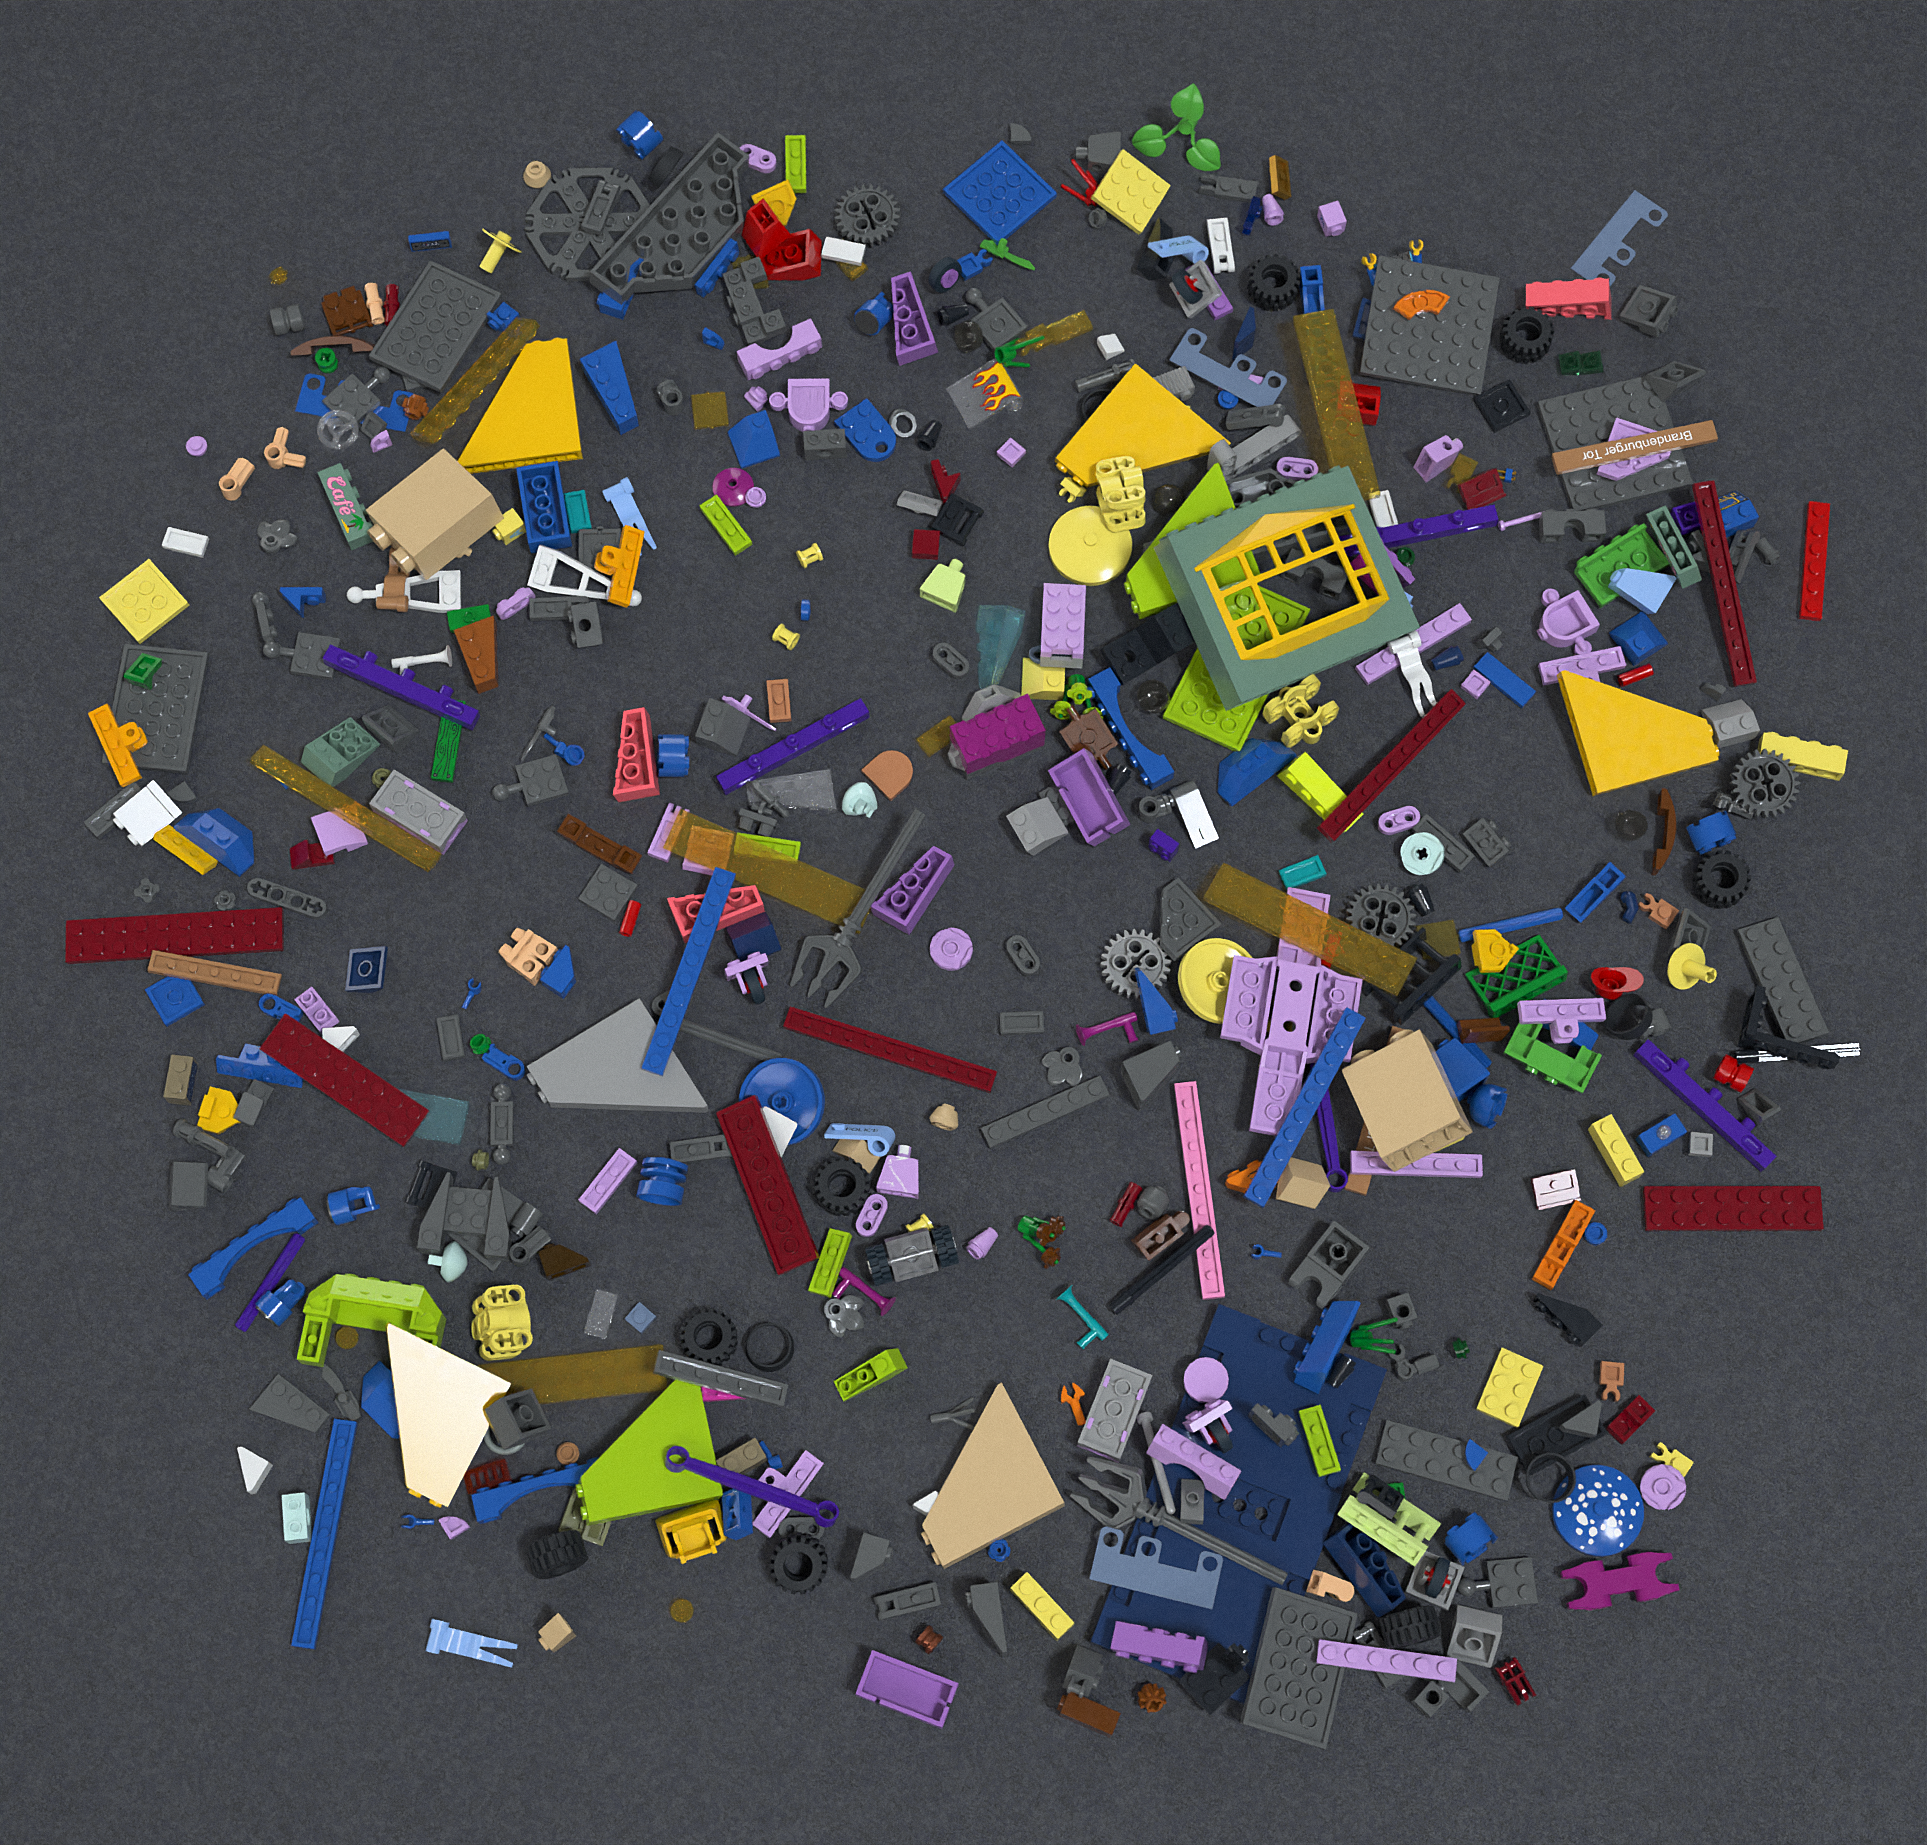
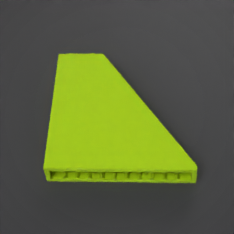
M1215 463L1127 574L1124 587L1127 595L1131 594L1133 600L1131 601L1134 614L1138 613L1139 619L1156 615L1177 603L1173 590L1154 550V547L1160 543L1159 539L1176 529L1181 531L1191 523H1201L1203 519L1211 515L1216 517L1229 508L1236 509L1219 463ZM1252 550L1244 553L1253 575H1260ZM1237 557L1211 568L1220 591L1246 580Z
M675 1380L580 1477L579 1484H576V1493L578 1498H582L583 1506L580 1507L582 1520H586L587 1526L718 1500L723 1496L720 1483L686 1469L679 1473L671 1472L666 1468L664 1462L666 1454L671 1447L681 1446L688 1451L689 1457L717 1466L700 1386ZM675 1454L669 1457L675 1464L685 1462L680 1455Z

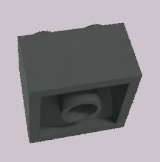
M709 698L695 735L697 745L737 757L751 718L730 704Z
M863 1533L850 1577L852 1583L862 1581L883 1569L886 1563L891 1562L894 1550L893 1547H890V1540Z

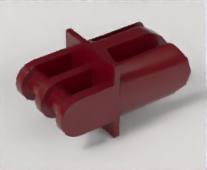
M1513 1657L1509 1663L1504 1662V1666L1495 1668L1502 1685L1506 1686L1517 1706L1521 1705L1518 1695L1524 1702L1529 1700L1526 1690L1531 1697L1537 1696L1516 1657ZM1515 1667L1517 1668V1670H1518L1519 1673H1520V1674H1518V1675H1516V1676L1514 1675V1673H1513V1671H1512V1669L1515 1668ZM1506 1672H1508L1509 1676L1511 1677V1679L1507 1681L1503 1675Z

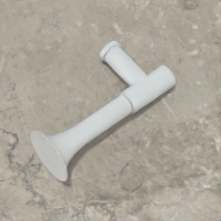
M447 645L446 649L440 653L392 659V667L400 668V676L404 668L416 664L446 662L451 667V650L449 645Z

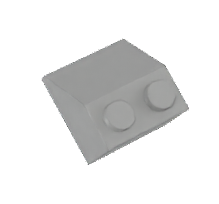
M1742 699L1701 710L1703 718L1707 720V723L1713 729L1712 739L1718 748L1755 739L1760 731L1753 710Z
M1048 797L1025 804L1006 816L1026 851L1033 856L1069 834Z
M1457 1605L1452 1621L1446 1657L1457 1658L1459 1661L1491 1668L1502 1634V1615Z

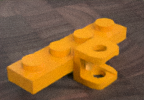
M625 525L622 528L619 547L604 546L602 552L596 555L594 568L610 576L613 574L608 602L625 608L630 605L645 531Z
M108 704L89 712L88 715L120 785L124 788L141 779L142 776L131 752L133 753L147 744L148 740L143 729L138 727L135 722L119 727Z

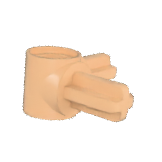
M283 427L277 428L273 443H270L264 450L267 462L274 469H280L286 465L303 468L306 463V457L288 453L285 444L289 430ZM279 454L277 458H271L273 455Z

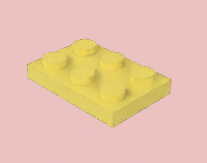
M1501 1348L1476 1410L1518 1428L1543 1366Z

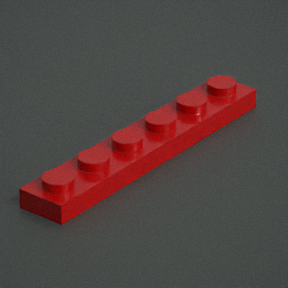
M1809 501L1807 505L1799 619L1820 621L1822 619L1830 514L1829 503Z

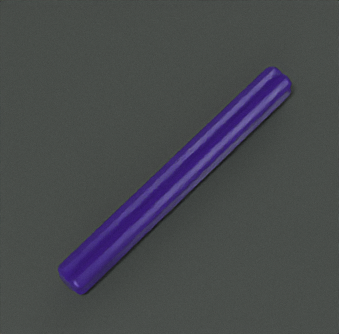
M297 1233L293 1234L236 1322L235 1326L243 1332L248 1330L259 1313L255 1308V1303L268 1290L270 1292L273 1291L305 1241L303 1236Z

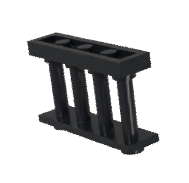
M1423 927L1418 932H1413L1408 941L1374 974L1368 975L1362 984L1365 996H1368L1374 990L1394 1007V1018L1400 1025L1407 1021L1462 968L1461 958L1455 953L1451 957L1445 958L1425 942L1427 936L1426 929ZM1417 948H1420L1439 963L1440 967L1435 972H1429L1410 955ZM1405 962L1425 980L1419 987H1415L1395 969ZM1388 976L1410 993L1404 1001H1399L1380 985Z

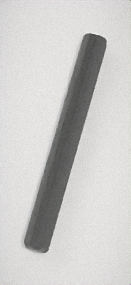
M686 1019L683 1020L680 1028L682 1032L763 1061L782 1058V1054Z

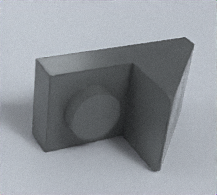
M1696 530L1689 536L1687 545L1689 550L1695 553L1692 556L1699 570L1710 573L1703 537L1700 531Z
M254 1079L248 1091H244L233 1118L253 1128L272 1096L274 1088Z

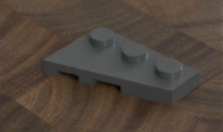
M279 1374L249 1409L255 1413L283 1421L316 1434L331 1417L330 1414Z

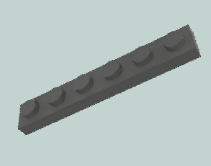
M1098 1076L981 1128V1131L989 1148L992 1149L1108 1098L1109 1093L1101 1076Z
M661 1350L657 1352L653 1374L779 1408L784 1406L788 1385Z

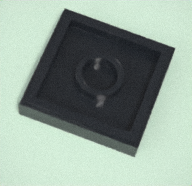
M1510 379L1475 396L1473 399L1494 433L1530 416L1531 413Z

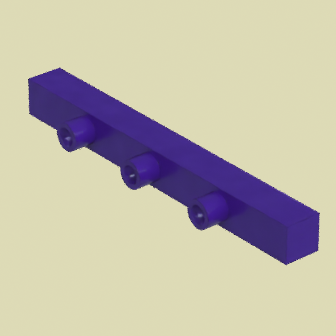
M1489 505L1465 511L1457 510L1454 513L1426 519L1417 518L1412 522L1387 527L1378 526L1376 529L1384 545L1387 548L1494 527L1499 519L1495 505ZM1352 534L1339 536L1340 541L1353 538ZM1356 544L1344 548L1347 557L1360 554Z
M330 644L322 658L326 666L473 731L480 718L478 710L450 698L454 692L450 687L442 685L440 691L436 692L412 681L416 673L408 668H404L401 676L375 664L378 656L370 651H366L362 659Z
M860 698L840 710L826 715L823 719L801 731L788 735L786 739L762 752L751 755L749 759L717 775V782L726 796L870 718L869 711Z
M1649 1039L1635 1052L1634 1057L1760 1172L1777 1157L1751 1133L1756 1127L1751 1119L1746 1117L1740 1123L1718 1103L1723 1095L1717 1088L1713 1087L1707 1093L1685 1073L1690 1065L1684 1058L1680 1057L1674 1063Z

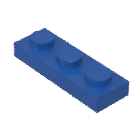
M731 238L696 282L695 288L698 295L704 298L707 293L712 292L719 277H723L722 274L726 273L729 264L737 259L739 248L736 241Z

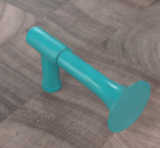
M1071 1285L1056 1300H1063L1068 1303L1091 1329L1080 1341L1076 1342L1084 1350L1095 1337L1102 1341L1109 1334L1076 1300L1072 1293Z

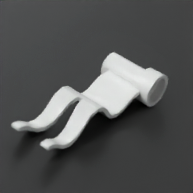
M1417 631L1407 633L1405 637L1389 642L1388 646L1392 654L1397 653L1401 670L1412 690L1414 705L1420 717L1425 714L1420 701V682L1431 705L1434 706L1437 702L1432 692L1430 677L1421 663L1418 647H1421L1420 636Z

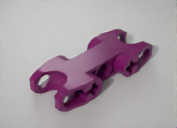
M1646 1552L1627 1556L1629 1567L1609 1571L1604 1570L1602 1560L1586 1562L1574 1568L1561 1571V1579H1577L1584 1587V1595L1581 1599L1566 1603L1568 1610L1591 1611L1611 1607L1610 1595L1635 1591L1637 1602L1656 1600L1664 1595L1679 1591L1678 1584H1664L1655 1575L1657 1565L1673 1559L1672 1553Z

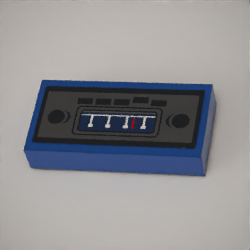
M449 231L408 236L412 252L452 247Z

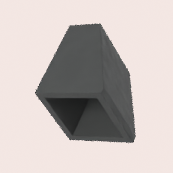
M1171 1041L1122 1062L1121 1075L1139 1111L1147 1106L1178 1070L1181 1054L1178 1047L1173 1046Z

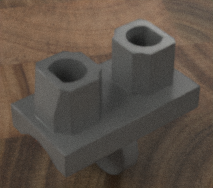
M762 801L760 806L752 804L751 810L758 813L742 808L739 812L741 817L739 828L751 832L754 822L761 824L758 831L760 836L770 837L773 830L778 829L779 823H777L776 819L764 816V814L772 816L773 810L766 807V801Z

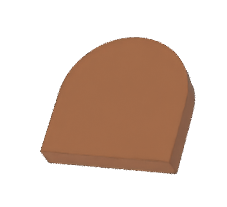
M885 751L879 754L861 770L890 801L910 784L913 775L910 760L898 751Z

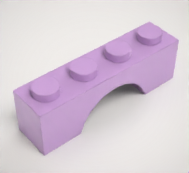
M810 318L792 326V337L784 347L777 350H767L754 343L738 350L737 358L747 379H757L768 371L780 369L786 363L798 361L804 355L816 353L822 348V340Z
M1164 1424L1160 1427L1146 1452L1165 1465L1177 1463L1192 1469L1203 1480L1205 1489L1224 1500L1241 1473V1470Z

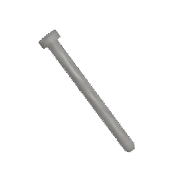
M1144 1412L1136 1418L1138 1424H1141L1149 1448L1155 1437L1151 1426L1153 1417L1152 1413ZM1151 1456L1166 1511L1168 1514H1174L1176 1509L1163 1464Z

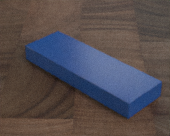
M1488 652L1473 668L1521 709L1536 693L1533 688Z

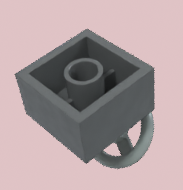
M532 1388L501 1397L485 1409L489 1427L483 1438L488 1448L497 1454H513L519 1451L525 1443L536 1440L552 1429ZM490 1428L492 1429L501 1447H498L492 1442L490 1437Z

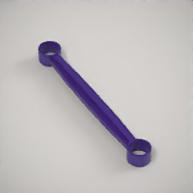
M1309 1063L1310 1072L1315 1063ZM1327 1089L1316 1111L1328 1168L1326 1177L1328 1179L1331 1174L1336 1173L1343 1178V1185L1341 1187H1334L1330 1184L1328 1190L1336 1193L1345 1188L1348 1176L1344 1170L1340 1169L1329 1090Z
M681 1446L671 1447L666 1454L665 1466L671 1472L679 1473L686 1469L738 1491L814 1516L816 1523L821 1527L833 1526L839 1515L837 1505L831 1501H823L817 1504L756 1479L691 1458L688 1451ZM675 1454L680 1455L685 1462L675 1464L669 1457ZM822 1509L830 1510L834 1518L825 1519L820 1515L819 1511Z

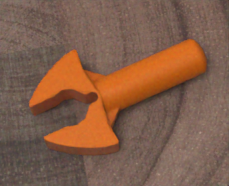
M1072 1383L1073 1390L1075 1391L1073 1399L1067 1394L1064 1385L1061 1394V1404L1067 1402L1071 1405L1078 1426H1082L1086 1420L1079 1399L1085 1396V1393L1078 1385Z

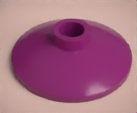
M728 468L721 471L715 477L712 486L714 496L717 495L724 505L736 507L746 503V492L754 487V483L746 471L739 468ZM731 482L737 483L735 486L729 485Z

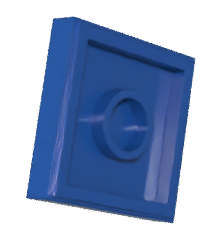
M167 976L145 989L166 1027L205 1005L191 980Z

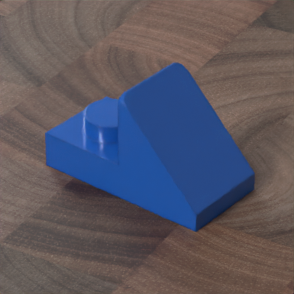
M280 587L284 600L302 618H304L305 603L309 605L326 603V594L322 587Z

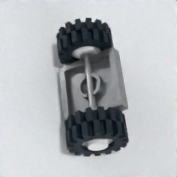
M949 1225L931 1229L933 1245L928 1228L884 1239L889 1255L887 1258L882 1243L866 1247L867 1263L875 1287L893 1282L890 1266L892 1267L896 1282L938 1271L935 1258L936 1252L941 1268L958 1264L956 1246Z

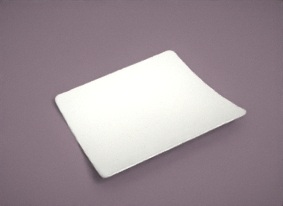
M765 1106L763 1111L782 1157L797 1127V1123Z

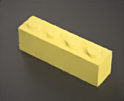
M1775 732L1763 733L1759 739L1758 751L1760 755L1763 749H1766L1768 754L1775 750L1776 757L1783 753L1782 760L1790 759L1788 766H1796L1792 771L1837 781L1845 773L1848 750H1844L1840 746H1825L1817 741L1806 742L1794 736H1779Z

